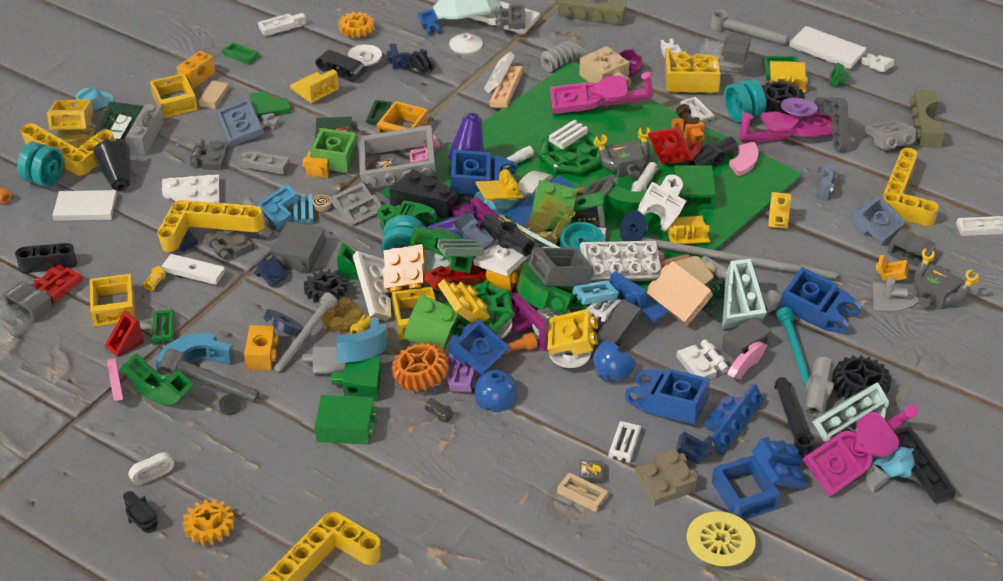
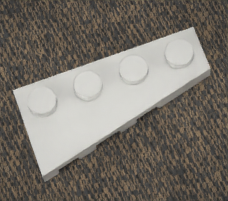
M356 251L353 259L371 318L378 317L379 320L387 322L391 317V300L388 297L390 291L384 288V259Z

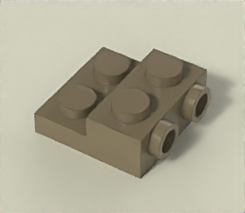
M676 449L655 455V461L634 468L636 478L654 506L695 492L696 482L698 481L697 473L694 469L689 470L686 456L683 453L679 454Z

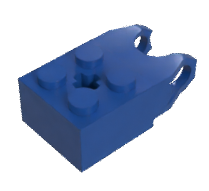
M453 150L450 187L457 190L459 194L475 195L477 192H480L476 185L477 181L499 180L500 172L505 170L503 169L504 166L508 165L513 167L512 170H509L511 175L516 174L517 163L500 156H491V153Z
M801 267L783 291L779 308L789 307L793 310L795 316L825 331L845 334L849 323L840 314L858 316L862 306L848 292L838 288L839 284ZM846 304H852L856 310H852ZM835 322L841 323L844 328L838 327Z
M669 368L667 371L643 369L636 373V383L639 386L628 388L625 392V400L643 412L695 425L709 399L710 378ZM640 376H647L651 383L644 382ZM635 393L642 397V399L634 400L630 394Z

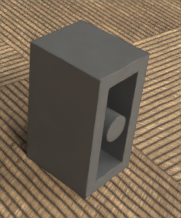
M753 317L725 333L722 350L736 360L740 354H746L749 351V346L755 342H763L769 346L772 330Z

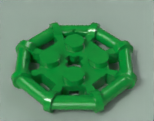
M589 131L564 149L549 142V137H545L542 140V148L538 157L541 161L547 163L555 173H575L580 176L586 171L603 165L598 152L600 149L594 145L595 137Z
M489 280L471 285L478 292L477 297L484 301L488 307L486 310L489 312L490 317L484 324L498 335L499 330L509 319H513L515 315L511 301L512 292L509 289H503L490 283ZM489 292H492V293H494L495 295H492V294H491V296H489L488 293H489ZM449 301L447 303H443L447 306L452 307ZM503 301L504 307H498V303ZM459 314L458 322L452 334L460 337L463 334V330L457 326L462 324L465 328L471 322Z

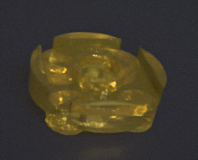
M343 297L338 300L333 310L326 311L321 318L322 326L331 333L334 330L340 331V334L350 333V327L361 319L362 310L356 303L351 302L350 298Z

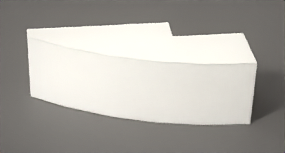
M539 171L529 172L518 183L523 198L516 199L519 202H523L536 192L539 180L550 182L553 175Z

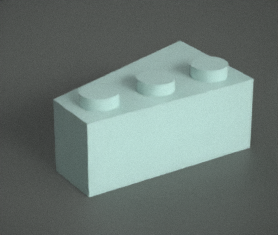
M751 259L731 261L726 272L722 329L738 327L741 323L753 317L762 323L767 312Z

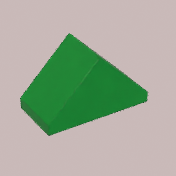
M343 242L337 255L338 273H343L347 279L359 280L353 255L356 252Z

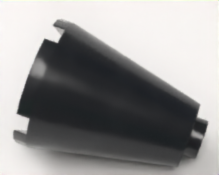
M115 139L116 141L104 140L94 147L93 159L112 189L123 191L130 185L129 145L121 139Z

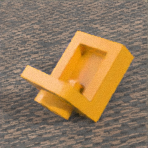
M308 151L307 156L303 158V168L306 170V176L328 178V159L313 158L310 151Z
M880 255L879 262L876 263V271L878 275H881L883 282H887L888 278H893L896 281L907 279L909 270L907 260L888 263L885 255Z

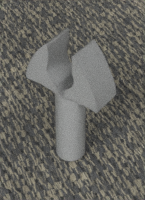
M274 113L261 116L262 122L260 124L263 129L270 127L275 130L280 123L279 116L275 118Z

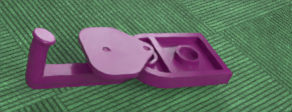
M514 284L511 290V301L515 315L512 319L511 330L522 331L534 325L539 330V343L537 347L541 351H547L548 324L537 312L539 308L530 305L518 293L517 284ZM489 292V293H488L489 296H491V294H492V295H495V294L492 293V292ZM503 301L498 303V307H504Z

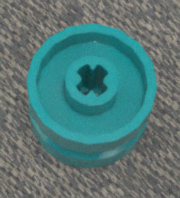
M751 78L740 83H733L725 88V106L729 116L735 122H742L743 113H749L753 118H756L765 112L766 97L760 83L756 79Z
M34 141L27 143L23 147L17 161V172L21 180L48 188L59 180L64 167L63 153L59 148Z
M408 215L391 218L386 222L383 230L381 244L383 256L385 250L409 247L413 227L426 228L424 224L417 218Z
M575 222L563 229L559 247L577 248L581 253L580 244L582 242H604V235L593 224Z

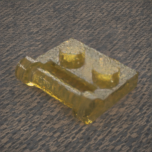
M546 193L524 227L556 245L558 236L576 212ZM560 209L564 214L549 236L545 231Z

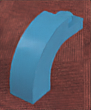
M378 317L370 318V328L364 332L337 335L338 363L366 360L383 353L388 347L387 324H379Z
M196 333L183 336L169 343L159 353L155 362L158 373L162 374L159 372L158 366L167 349L170 348L181 352L185 356L184 361L188 363L199 360H211L231 365L234 355L232 344L217 341L216 334Z

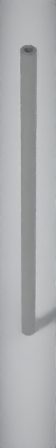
M644 237L640 240L656 241L657 248L708 256L727 261L751 259L752 265L794 273H798L801 267H804L827 279L836 280L837 272Z

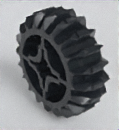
M787 81L766 82V85L761 86L766 97V110L764 113L780 112L790 115V113L782 109V101L789 98L805 99L803 90L799 89V86H794L793 83H787Z
M852 355L850 359L845 357L843 361H839L832 377L834 391L838 392L839 397L844 396L845 400L875 383H879L887 396L892 381L889 370L885 369V364H879L878 359L871 360L870 356L863 358L862 355L858 358Z

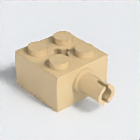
M608 46L580 58L579 75L588 82L598 83L605 77L621 75L626 78L627 87L631 84V80L628 78L629 62Z

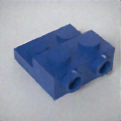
M478 319L473 325L469 323L463 329V334L460 337L456 335L450 341L449 345L451 347L448 352L463 366L468 363L482 375L510 347Z
M768 437L759 440L752 453L772 484L804 490L809 482L805 478L803 470L799 468L803 459L799 455L798 449L790 443L786 444L784 440L778 442L775 440L771 441Z

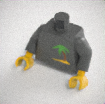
M647 127L645 135L641 133V128L639 129L638 138L642 142L636 140L604 146L607 137L602 134V142H600L596 136L594 145L600 149L598 152L603 166L613 171L617 177L629 176L631 179H637L643 173L644 166L647 165L650 158L649 142H647L650 129Z
M927 248L923 249V261L919 263L914 275V286L917 289L916 296L919 298V304L925 308L932 305L938 309H943L947 305L962 302L971 290L970 286L979 283V275L977 274L974 278H970L973 275V270H968L966 273L967 281L965 282V280L933 264L928 266V263L934 260L935 254L933 251L932 255L927 257L925 256Z

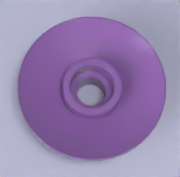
M802 98L785 99L781 104L784 111L797 118L813 115L818 109L815 103Z

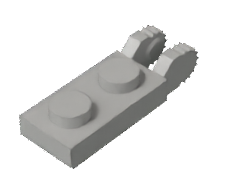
M245 150L241 153V158H238L236 161V165L241 169L247 170L251 168L283 175L290 165L289 157Z

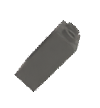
M533 248L529 267L545 286H577L590 283L594 268L577 248Z

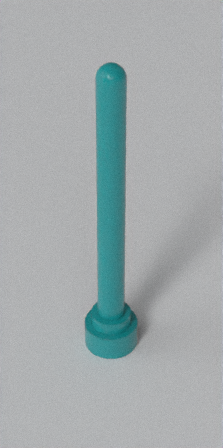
M783 307L777 311V318L779 323L785 326L803 384L806 387L810 375L792 324L795 316L791 308Z

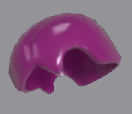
M627 49L619 53L620 56L629 62L628 76H635L641 71L643 59L641 55L636 54L635 50Z

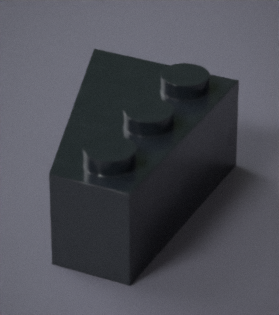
M414 169L389 188L390 205L401 206L403 200L421 203L434 209L437 217L447 219L452 215L451 209L459 205L457 190Z

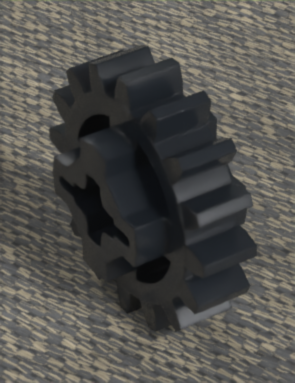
M328 269L327 272L320 270L318 274L313 272V277L307 276V281H304V293L307 295V299L313 298V302L320 300L324 293H330L339 300V296H345V292L348 291L347 277H344L343 273L339 274L338 270L331 272V269Z

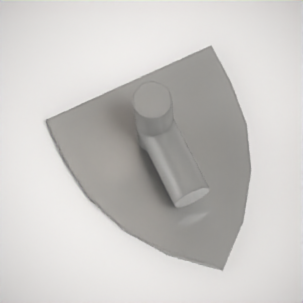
M888 278L886 284L872 283L873 311H903L918 304L919 299L908 292V289L894 286L895 280L893 278Z

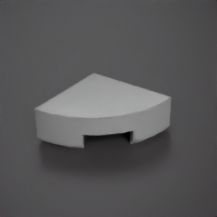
M872 463L866 472L865 481L868 488L874 493L888 482L889 476Z

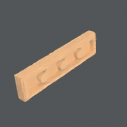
M509 66L500 85L494 91L490 100V107H508L523 74L522 66Z

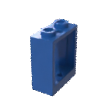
M754 455L740 458L731 463L721 464L713 469L712 484L731 514L746 520L778 509L781 494L776 486L772 484ZM750 473L763 492L740 499L728 480Z

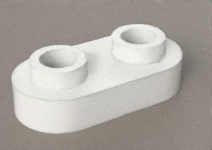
M158 453L134 464L129 471V478L135 485L146 484L170 472L174 467V461L168 453Z

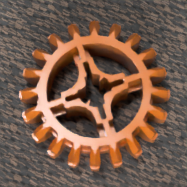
M423 341L419 345L415 343L412 347L407 346L406 350H400V355H396V360L392 362V374L396 383L403 390L408 389L409 392L415 390L418 393L421 389L426 391L429 387L434 388L436 383L441 384V379H445L446 373L449 372V359L446 352L438 344L434 345L432 342L426 344Z

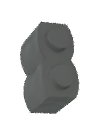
M730 33L729 37L726 36L721 50V56H724L723 61L744 64L750 48L751 36Z
M900 229L891 240L888 253L897 259L907 260L908 263L918 267L919 263L923 261V249L927 248L925 256L930 257L932 252L935 251L936 244L928 238L918 237L911 231Z
M25 281L19 282L3 294L5 305L9 309L20 313L24 318L32 322L52 309L50 295L45 291L36 289L33 284Z

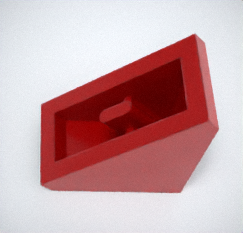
M124 310L104 346L115 356L120 357L144 343L140 322L128 311Z

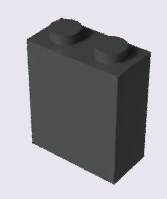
M287 221L271 250V257L274 256L282 268L310 273L326 243L325 229Z

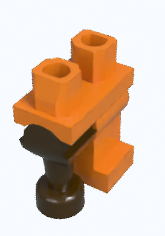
M681 104L676 109V114L679 118L672 119L671 128L680 127L686 142H699L702 149L705 124L703 121L699 122V117L691 116V109L688 104Z

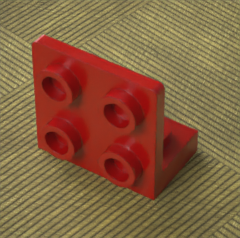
M680 127L650 131L648 133V137L661 165L692 161L701 150L699 142H686Z

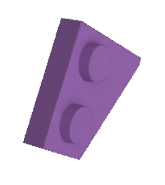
M447 355L449 359V372L446 373V380L450 391L471 392L477 371L468 363L463 366L455 357Z

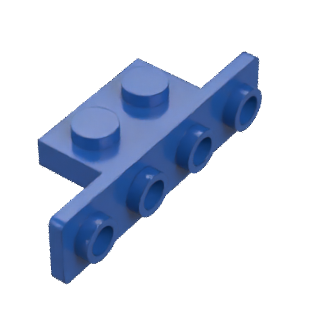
M617 271L610 275V283L619 292L617 298L620 300L625 299L642 308L643 316L656 323L668 314V310L646 295V290Z
M752 384L743 397H724L704 424L707 430H716L712 437L719 454H724L763 403L764 399L757 384Z

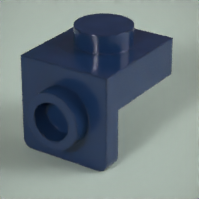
M396 43L389 44L387 60L391 61L393 70L409 68V53H398Z
M274 256L268 260L264 258L258 262L254 272L256 276L260 274L270 287H273L288 276Z
M683 431L679 435L676 450L679 454L683 453L687 459L699 464L704 458L707 459L712 454L713 437L708 436L704 441H701Z

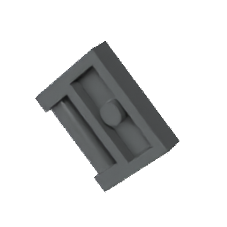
M609 175L590 184L582 195L604 192L606 196L609 190L616 186L618 179L614 175Z

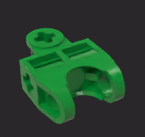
M403 200L400 207L387 204L377 210L382 230H384L386 222L400 215L415 217L423 224L434 223L437 219V213L431 207Z

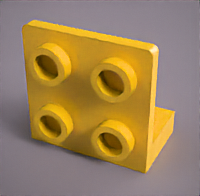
M333 69L322 75L315 72L291 84L290 89L308 102L313 103L339 89L338 75Z

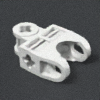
M668 175L661 186L652 182L638 207V211L643 216L647 213L657 214L661 219V230L665 232L674 223L686 200L678 196L683 187L682 180L676 175Z

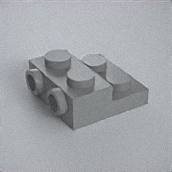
M899 120L865 126V133L874 138V145L882 150H890L896 146L905 147L916 142V128Z

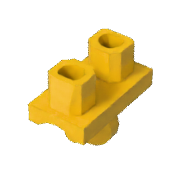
M772 192L768 227L788 229L791 194Z

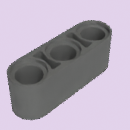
M623 299L596 334L598 342L593 347L597 348L603 341L620 346L640 319L643 311L642 308Z

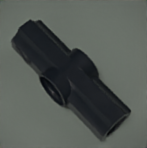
M732 136L714 145L707 143L692 161H687V165L710 166L712 164L713 166H718L723 162L724 157L738 149V144Z
M487 214L480 223V228H484L489 234L498 239L500 247L513 248L525 257L530 255L533 248H535V242L518 232L517 225L513 222H503L495 216Z

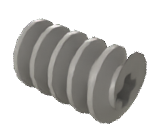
M565 41L542 52L540 57L542 67L547 72H552V70L577 60L579 52L572 42Z

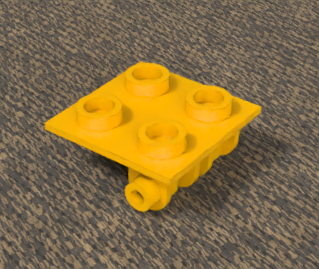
M770 61L771 83L772 81L779 82V80L781 82L787 81L789 84L793 83L794 86H799V89L806 93L808 78L805 76V62Z
M507 169L500 172L499 180L476 182L485 200L496 201L498 199L515 200L516 198H523L518 183Z
M702 216L677 217L674 223L667 229L669 240L672 243L699 244L710 242L708 236L710 231L709 225H705Z

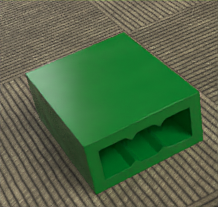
M674 165L673 175L678 176L683 182V187L678 194L680 198L686 200L682 209H714L716 191L712 166Z
M321 395L314 426L316 442L369 445L370 436H374L375 433L373 419L377 420L378 407L374 406L373 397Z

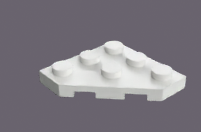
M219 174L162 179L163 197L171 198L175 201L189 200L220 203Z

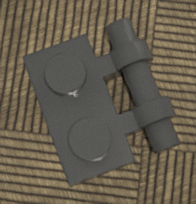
M508 5V8L497 7L495 11V25L498 30H503L505 25H509V29H525V5Z
M199 139L194 145V153L191 154L190 165L197 167L198 164H202L203 169L222 170L229 150V143L210 141L209 145H205V141Z
M219 229L216 231L217 236L211 233H207L204 236L207 245L210 248H214L215 253L224 260H228L232 253L238 257L253 250L252 242L241 231Z

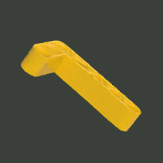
M33 123L25 124L20 129L25 144L34 141L59 148L64 157L63 168L78 176L86 175L97 166L93 159V149L98 143L107 139L115 141L112 131L102 130L81 147L76 148Z
M904 148L899 154L884 191L883 199L905 221L923 226H932L936 221L939 209L938 204L930 200L905 194L915 168L917 151L912 148Z
M179 200L172 204L157 234L162 250L173 252L180 246L189 227L259 232L265 228V221L262 210L258 206Z
M327 513L261 581H303L335 547L364 564L374 565L381 559L380 539L376 534L339 513Z

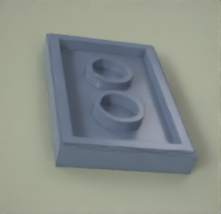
M250 99L217 111L231 147L265 134Z

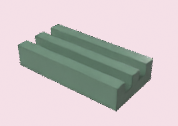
M439 239L437 247L444 256H482L483 248L480 247L476 239Z

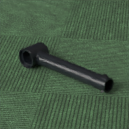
M780 377L775 381L774 389L778 391L794 439L793 445L798 449L799 455L803 459L813 452L815 438L804 430L790 389L791 383L785 377Z

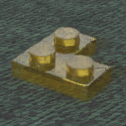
M87 126L86 129L58 130L57 137L69 144L74 143L73 146L79 148L95 136L97 130L96 126Z

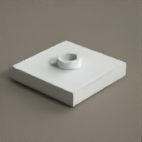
M496 239L483 250L482 256H476L473 261L475 266L508 276L530 255L525 257L513 248L500 247L498 239Z

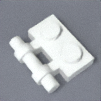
M703 340L700 343L703 348L701 350L696 345H692L677 351L676 357L690 374L707 377L711 380L716 378V370L720 369L723 373H726L730 369L726 364V359L716 352L717 348L707 340ZM710 357L713 361L709 362L706 358Z

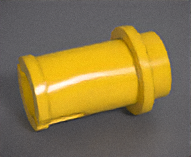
M160 266L152 268L151 274L143 282V287L148 291H154L159 282L166 278L165 269Z
M363 315L356 324L350 327V334L366 331L370 327L371 317Z

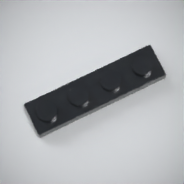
M911 426L894 430L893 432L899 440L898 447L914 448L912 455L915 466L911 470L933 502L954 497L956 490Z

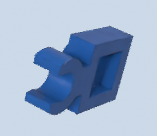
M434 9L418 13L422 28L427 29L428 36H431L432 30H436L437 34L440 33L439 22Z

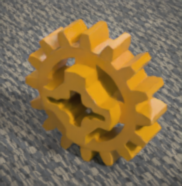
M360 11L358 14H355V12L346 13V16H341V19L338 20L339 31H341V34H345L346 37H366L367 33L371 34L372 30H374V19H372V16H367V13L361 14Z
M204 499L202 505L196 502V508H188V514L183 515L184 522L182 523L186 537H191L193 543L200 540L203 546L206 541H209L211 545H214V540L216 539L222 542V536L229 537V530L234 529V514L230 506H225L224 501L217 504L216 499H213L211 503Z

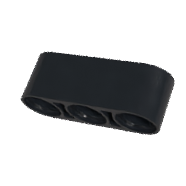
M326 50L315 60L319 70L328 72L333 69L337 72L339 78L349 82H354L366 70L361 61L333 50Z
M70 243L25 246L17 249L15 252L19 270L23 273L45 272L59 264L64 269L66 267L71 269L77 265L74 247Z

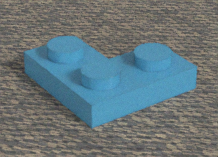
M286 184L256 205L261 208L266 218L277 229H280L286 225L287 221L293 220L292 214L286 207L298 200L299 197Z

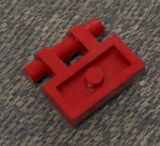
M59 264L55 268L51 267L47 270V274L43 277L36 278L33 281V285L36 289L47 292L51 297V302L54 303L82 282L83 279L80 273L68 267L64 269Z

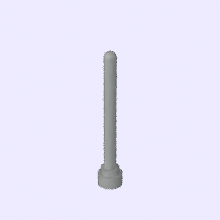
M324 293L320 299V307L275 365L276 372H281L326 311L334 309L338 303L335 296L330 293Z

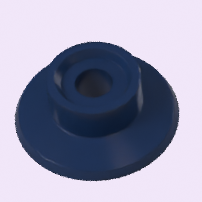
M632 210L623 217L620 225V236L624 242L640 241L647 234L648 225L640 211Z

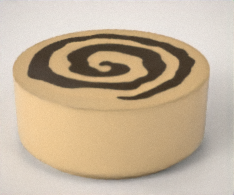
M318 195L313 198V208L316 211L326 212L331 209L332 202L329 196Z

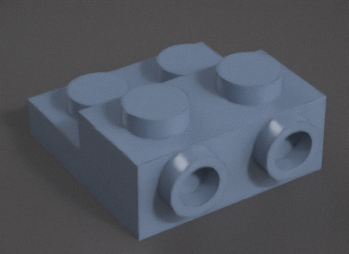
M880 195L874 200L868 199L863 204L862 209L858 207L851 214L853 218L850 220L863 235L869 232L880 244L907 223Z

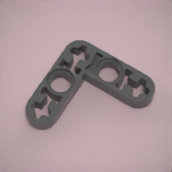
M817 97L814 101L818 107L816 113L832 115L833 147L835 151H847L849 148V122L846 99Z

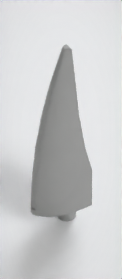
M313 347V354H302V362H313V374L344 372L345 363H338L337 347ZM379 354L375 356L380 357L381 365L396 360V355Z

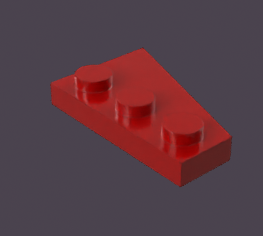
M472 263L470 273L449 270V266H439L427 271L424 279L434 289L441 290L438 284L443 279L450 284L453 282L458 285L462 282L465 285H475L483 283L486 280V274Z

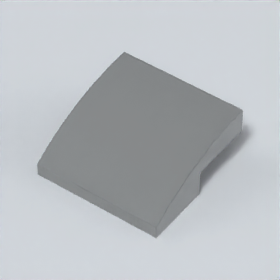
M363 182L330 198L336 210L351 226L377 215V210L382 206L376 195H371Z

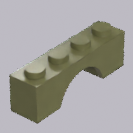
M559 0L558 16L619 26L623 25L626 17L627 1L609 0L601 4H592L583 0Z
M915 90L914 96L910 97L911 117L914 118L913 127L916 128V140H918L919 147H942L945 134L943 123L930 118L936 114L938 105L936 91Z

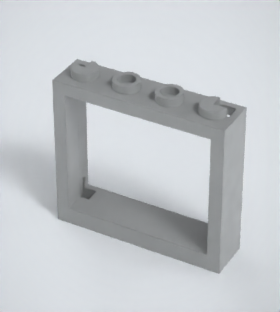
M431 125L359 136L361 182L365 184L367 189L394 185L413 169L432 179L438 178ZM425 145L428 147L429 161L367 170L366 155Z

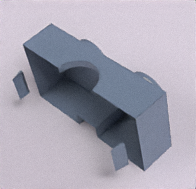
M826 162L818 200L828 201L829 194H833L838 173L834 171L835 164ZM818 167V173H821L822 167ZM813 187V193L816 194L817 187Z
M467 210L452 225L464 239H476L477 243L484 250L494 242V239L484 228L480 230L476 226L478 221Z

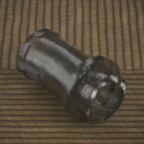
M433 398L427 401L431 407L425 405L426 411L437 416L441 422L450 421L453 416L451 407L444 406Z

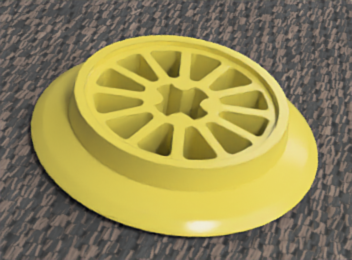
M709 512L700 515L691 522L687 530V542L692 552L701 560L717 566H732L745 561L752 554L755 548V535L751 527L740 517L727 512Z

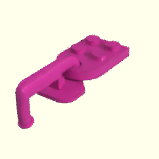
M645 72L641 75L645 87L642 90L628 91L626 78L621 75L605 77L598 83L587 82L550 87L553 114L589 110L600 105L607 106L650 100L653 97L651 73Z
M767 112L761 114V120L770 129L749 131L750 121L753 119V116L749 113H743L739 139L743 143L784 140L792 135L804 137L833 136L832 115L815 113L810 116L797 118L792 114Z
M908 405L905 410L887 422L879 413L870 412L857 421L856 433L851 431L839 433L804 457L803 461L830 497L867 471L872 463V455L885 458L894 452L899 446V440L893 430L908 419L916 417L918 409L914 405Z

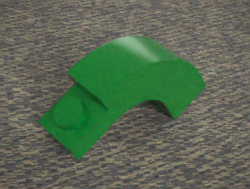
M662 177L656 184L661 186L665 178ZM616 185L606 194V209L620 216H625L632 210L638 211L639 204L647 190L635 192Z
M414 226L410 246L422 244L425 250L444 256L437 247L439 239L464 238L440 227L434 226L432 230ZM444 256L449 261V270L470 273L473 256Z
M527 260L523 264L516 286L518 293L527 302L541 310H544L546 307L560 314H566L573 294L553 286H545L529 267L530 261Z
M137 353L120 368L135 383L133 386L135 390L149 400L162 405L176 403L194 385L179 369L172 376L158 373Z

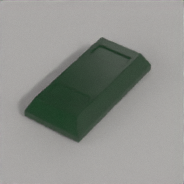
M375 100L366 123L377 126V123L391 107L392 102Z

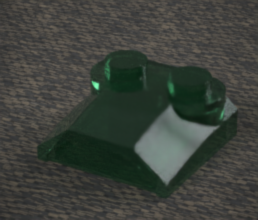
M109 101L98 131L110 130L122 133L123 130L111 129L114 123L122 124L127 121L128 117H132L120 138L125 140L144 106ZM119 114L126 116L123 122H117L116 119Z

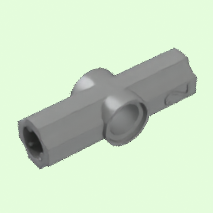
M828 357L816 358L812 375L805 387V392H808L804 410L807 416L812 418L824 414L827 399L833 389L831 377L834 364L831 361L832 359Z

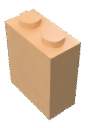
M672 261L670 265L667 264L660 272L661 276L656 281L653 280L647 288V294L651 299L665 307L671 315L688 326L713 294L708 287Z

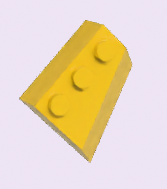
M665 48L666 92H705L709 94L719 92L720 68L718 57L698 53L691 56L686 54V51L674 53L671 52V49Z

